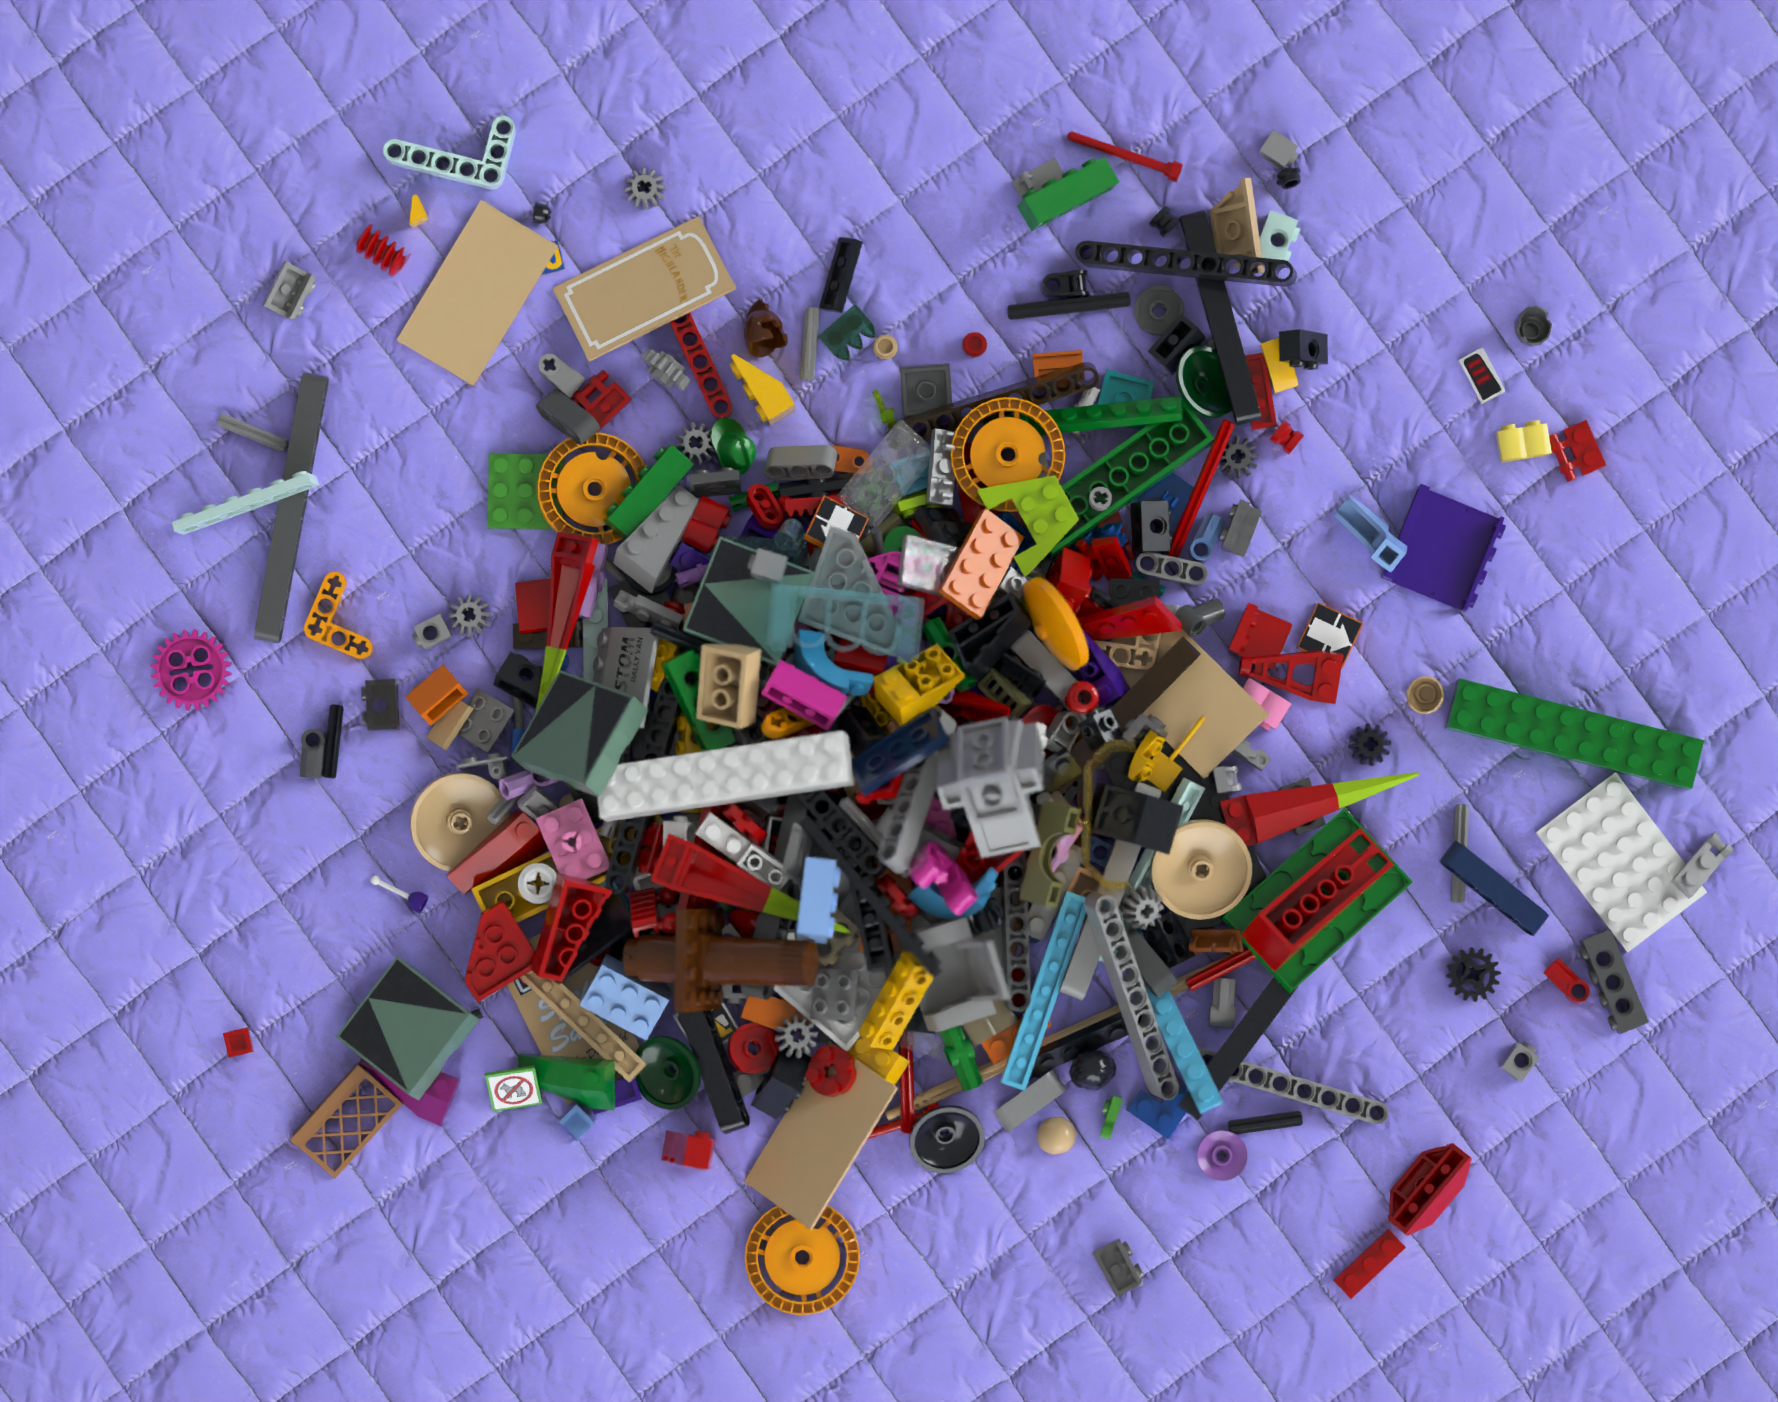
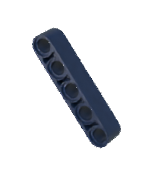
M1453 841L1439 860L1447 870L1527 934L1535 936L1549 917L1546 911L1463 844Z

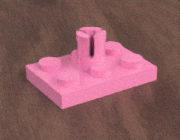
M582 798L535 818L559 874L586 880L608 870L610 861Z

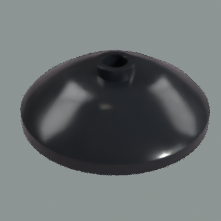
M956 1105L939 1106L925 1112L917 1119L910 1132L909 1146L914 1159L923 1168L936 1173H952L969 1166L979 1156L984 1145V1130L978 1117L970 1110ZM943 1129H948L946 1132H940Z

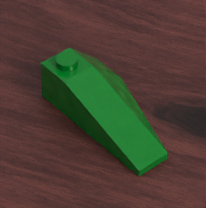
M518 1054V1068L535 1066L539 1088L589 1109L615 1110V1060Z

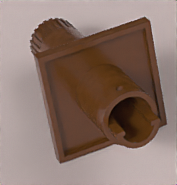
M723 908L676 909V935L643 934L640 938H629L623 951V966L627 976L638 977L642 982L675 983L674 1012H694L721 1009L724 999L721 985L811 986L817 978L819 955L813 940L754 939L723 936L722 929L725 926Z

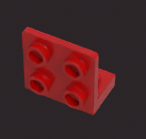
M1248 603L1227 651L1246 657L1281 654L1292 624L1257 609L1258 606ZM1271 663L1268 668L1273 670L1277 663Z

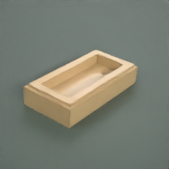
M462 701L458 702L435 722L426 738L447 751L473 711V708Z

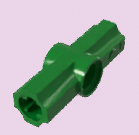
M937 617L925 623L921 629L931 646L938 644L945 653L950 648L954 650V657L951 660L965 674V677L956 685L957 690L963 692L973 687L978 681L965 670L950 638L949 630L942 618Z
M961 1025L939 1031L945 1045L943 1047L945 1056L950 1066L954 1068L962 1091L972 1090L983 1084L984 1082L974 1060V1049L969 1039L965 1037Z

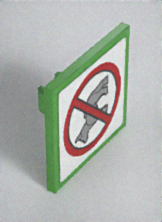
M535 1066L485 1073L493 1112L543 1104Z

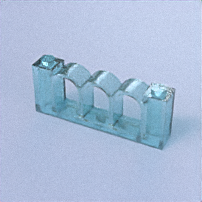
M772 583L765 644L771 645L770 650L786 651V646L792 647V642L803 648H815L826 641L827 645L832 649L841 652L852 651L861 644L862 648L868 653L885 655L892 651L891 656L897 657V662L912 663V659H919L925 598ZM797 596L825 599L823 630L821 636L812 643L802 642L794 632ZM832 600L861 602L857 638L848 646H839L830 637ZM868 603L896 606L892 642L888 647L881 650L873 649L865 639Z

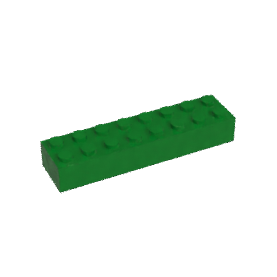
M1182 400L1183 420L1148 424L1061 486L1079 521L1047 554L1050 559L1058 555L1063 547L1068 548L1212 445L1214 441L1213 436L1184 400ZM1096 487H1105L1111 492V504L1104 511H1096L1089 504L1090 493ZM1098 493L1095 494V503L1101 502L1102 505L1106 503L1104 502L1105 498H1107L1105 494L1102 496Z

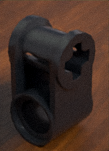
M1074 270L1048 274L1041 283V292L1048 299L1090 296L1089 291L1086 289L1085 278L1088 272L1087 270ZM1050 280L1056 281L1059 285V290L1056 292L1049 291L1046 287V282Z

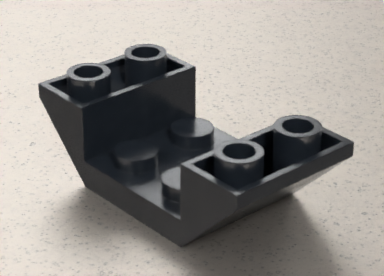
M1097 783L1083 831L1105 838L1110 837L1169 855L1184 806L1140 792Z

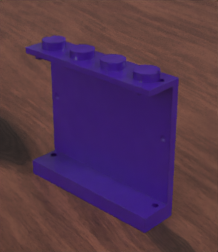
M1420 484L1397 538L1408 546L1407 552L1393 571L1390 573L1385 569L1381 578L1465 612L1468 610V607L1473 608L1477 600L1478 594L1474 592L1477 585H1482L1485 580L1487 571L1484 568L1487 561L1492 562L1497 548L1493 547L1496 538L1501 539L1505 531L1506 525L1502 524L1504 517L1497 518L1429 490L1430 487Z

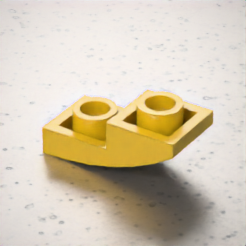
M1279 338L1261 343L1260 347L1268 368V375L1274 394L1299 386L1294 367H1289V363L1279 361Z
M1152 729L1139 745L1129 768L1128 777L1135 782L1145 781L1151 776L1152 769L1156 764L1150 757L1158 754L1163 748L1162 744L1167 740Z

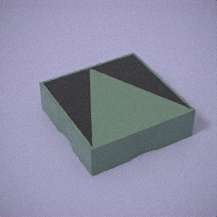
M719 537L684 625L683 632L712 644H740L761 649L760 664L775 669L779 661L783 660L791 640L793 626L801 612L814 572L788 562L781 585L751 577V569H748V563L751 554L756 555L757 550Z
M559 670L511 757L530 772L552 780L564 781L573 788L600 797L617 768L623 751L632 741L649 710L634 696Z
M397 956L336 1037L405 1093L420 1100L441 1072L446 1060L460 1047L480 1019L455 999L442 992L431 980L408 962Z

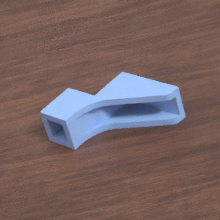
M1351 495L1346 498L1334 513V516L1366 546L1371 554V558L1390 573L1405 556L1408 546L1388 532L1389 524Z

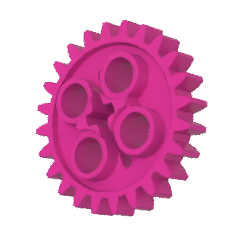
M196 629L193 630L191 636H189L187 630H183L181 638L177 633H173L174 641L171 642L165 638L167 646L165 648L162 646L157 647L162 652L161 655L152 656L158 660L157 664L150 665L151 668L157 670V673L151 675V678L158 679V682L153 686L154 688H162V691L159 693L160 697L169 695L166 703L170 704L176 700L175 707L178 709L183 703H185V710L187 711L190 710L192 704H194L196 710H200V703L210 707L209 699L218 702L216 694L219 692L225 695V691L221 688L222 685L230 686V683L225 680V676L233 675V673L226 671V667L231 666L232 662L224 660L230 654L228 652H220L224 647L222 643L214 645L216 637L213 636L207 640V632H203L198 637ZM201 649H205L208 653V657L204 662L196 660V653ZM180 653L183 656V662L180 666L174 667L171 663V658L174 654ZM190 664L196 668L213 665V669L194 671L192 677L188 673L170 676L171 671L187 670L190 668ZM204 674H210L212 677V682L207 687H202L200 684V678ZM180 678H185L187 681V687L183 691H177L175 688V683Z

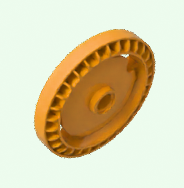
M1003 397L980 404L963 418L952 440V445L955 448L954 451L951 449V465L954 476L965 494L983 507L985 505L977 490L981 489L976 485L979 482L988 487L1037 479L1041 472L1046 473V477L1055 475L1059 481L1064 469L1065 444L1056 422L1046 411L1027 400ZM1004 412H1014V417H1004ZM999 413L998 419L985 424L974 437L970 451L971 463L965 466L964 447L970 432L986 417ZM1019 414L1034 420L1046 433L1052 452L1050 469L1038 461L1039 455L1046 452L1042 437L1032 425L1019 419ZM1004 449H1012L1014 451L1015 458L1012 461H1004L1002 459L1001 452ZM971 469L974 470L977 476L974 479H971L968 473ZM1012 499L991 509L998 512L1018 511Z
M595 433L582 445H578L570 438L558 444L546 457L537 479V501L545 521L556 533L564 532L592 537L605 545L620 541L623 538L614 530L604 531L603 526L607 525L603 522L607 517L605 511L613 502L618 504L623 498L621 495L622 491L631 483L629 475L625 470L626 465L629 466L635 483L639 480L637 474L645 466L642 458L625 441L605 433ZM600 447L611 451L605 460L599 459L596 456V452L580 454L571 459L563 467L560 474L554 473L559 462L567 454L577 449ZM617 454L623 459V462L620 463L613 457ZM552 479L557 480L556 488H551ZM595 483L600 489L598 496L589 494L587 490L589 484ZM551 494L557 495L562 510L570 519L584 526L596 527L598 533L582 531L567 523L558 513Z
M827 1205L820 1216L826 1219V1221L818 1229H807L798 1220H792L781 1225L769 1236L765 1234L768 1228L780 1218L789 1215L780 1207L775 1206L763 1214L756 1222L747 1240L745 1265L750 1283L765 1302L785 1313L810 1315L831 1308L849 1292L858 1273L860 1252L855 1232L841 1213ZM830 1224L838 1230L834 1235L827 1229ZM841 1235L847 1254L845 1271L833 1290L822 1296L821 1290L830 1284L839 1268L840 1250L836 1239ZM762 1239L768 1241L765 1250L759 1248ZM799 1250L808 1252L810 1259L807 1263L800 1264L796 1261L795 1254ZM758 1254L764 1256L766 1270L772 1281L788 1293L801 1295L802 1301L785 1298L776 1293L766 1283L759 1267ZM816 1293L817 1299L807 1301L806 1295Z

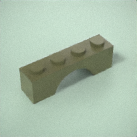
M1043 801V805L1038 812L1039 821L1037 825L1040 846L1032 848L1027 858V869L1024 880L1020 885L1021 894L1019 899L1057 908L1063 883L1055 876L1052 870L1051 855L1055 845L1062 838L1076 833L1081 809L1056 802Z

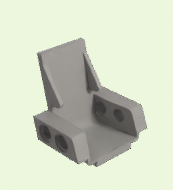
M1007 717L958 727V732L948 735L950 742L937 750V790L944 810L964 806L981 858L1039 847L1040 839L1028 795L1030 792L1043 790V745L1036 722L1023 725L1020 719L1008 721Z
M966 917L949 918L909 931L911 934L916 932L925 942L922 946L927 953L932 951L941 961L938 966L942 969V972L933 978L919 1003L928 1031L939 1032L996 1014L992 1000L1005 1001L1011 999L993 941L979 938L976 934L972 935ZM899 938L902 951L911 952Z

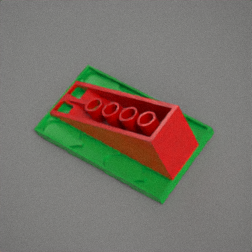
M1344 808L1232 908L1222 920L1231 929H1240L1244 945L1248 947L1254 956L1290 994L1408 888L1413 881Z

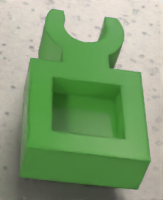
M1112 1095L1111 1100L1106 1099L1102 1113L1106 1114L1100 1137L1110 1140L1123 1100L1122 1098Z

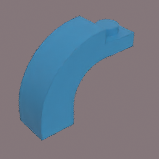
M799 629L793 642V657L798 670L817 678L818 681L837 689L844 695L850 693L854 696H867L873 684V674L848 671L837 667L828 659L825 653L824 633Z
M990 867L972 884L978 899L960 916L956 915L946 905L939 887L934 881L925 889L915 883L907 897L918 907L932 915L943 918L967 917L980 911L985 906L991 891L996 886L994 881L999 873Z

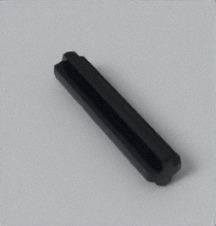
M332 704L329 708L322 770L324 778L333 779L337 773L344 711L342 705Z
M1301 1111L1230 1120L1228 1121L1229 1132L1234 1134H1244L1300 1126L1303 1123Z

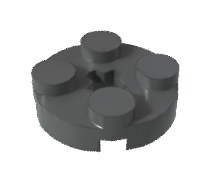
M1154 285L1147 288L1139 295L1134 305V317L1139 328L1154 336H1162L1180 314L1184 315L1183 301L1173 289L1164 285ZM1157 304H1161V307L1166 309V313H1163L1161 317H1156V313H1152V308H1156Z

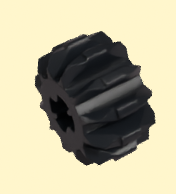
M1367 723L1365 724V732L1361 727L1356 728V732L1360 737L1351 734L1349 737L1351 740L1356 741V744H1349L1348 749H1357V752L1353 753L1351 757L1354 759L1361 755L1362 757L1359 760L1361 765L1368 758L1369 766H1374V757L1379 763H1382L1384 760L1380 753L1384 755H1389L1390 753L1383 746L1391 745V741L1382 740L1388 733L1385 731L1380 735L1377 734L1380 730L1379 725H1376L1373 732H1371V725ZM1368 738L1372 739L1371 742L1375 741L1376 746L1371 751H1367L1368 747L1364 748L1363 743L1368 741Z
M989 898L980 911L966 917L972 935L988 933V931L995 930L997 926L1002 924L1005 919L1004 911L996 898Z

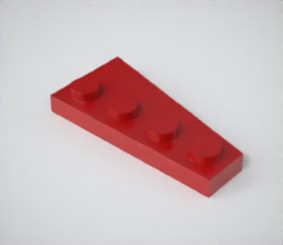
M1156 596L1077 618L1081 629L1093 641L1181 631L1182 622Z

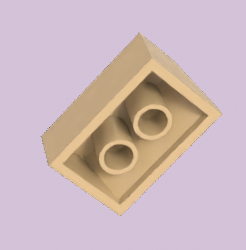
M740 644L702 645L696 719L739 729L756 722L761 649Z

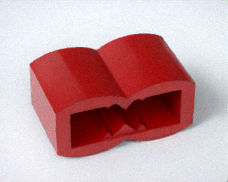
M702 495L681 541L707 554L711 550L714 551L719 540L718 534L721 528L726 529L732 518V515L729 514L730 508Z

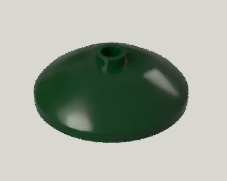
M1196 346L1187 350L1180 357L1176 366V383L1183 400L1194 412L1203 417L1220 418L1227 415L1232 409L1215 349L1207 346Z
M656 1036L646 1040L638 1047L635 1053L647 1065L635 1079L640 1093L646 1100L659 1108L674 1110L684 1107L695 1098L700 1087V1069L695 1056L685 1044L669 1036Z

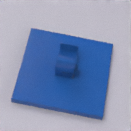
M1172 473L1145 492L1138 502L1168 501V507L1171 510L1169 532L1174 535L1194 487Z

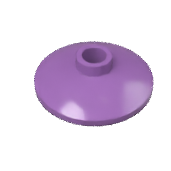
M1224 1130L1215 1131L1208 1134L1199 1144L1197 1161L1203 1173L1211 1179L1228 1181L1237 1177L1245 1168L1247 1149L1244 1142L1236 1134ZM1219 1151H1224L1226 1153V1158L1224 1160H1219L1217 1158V1153Z

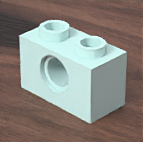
M1270 210L1260 235L1262 258L1289 261L1292 253L1288 250L1291 241L1296 242L1300 228L1296 227L1298 220ZM1275 235L1282 237L1284 245L1275 247L1271 243V237Z

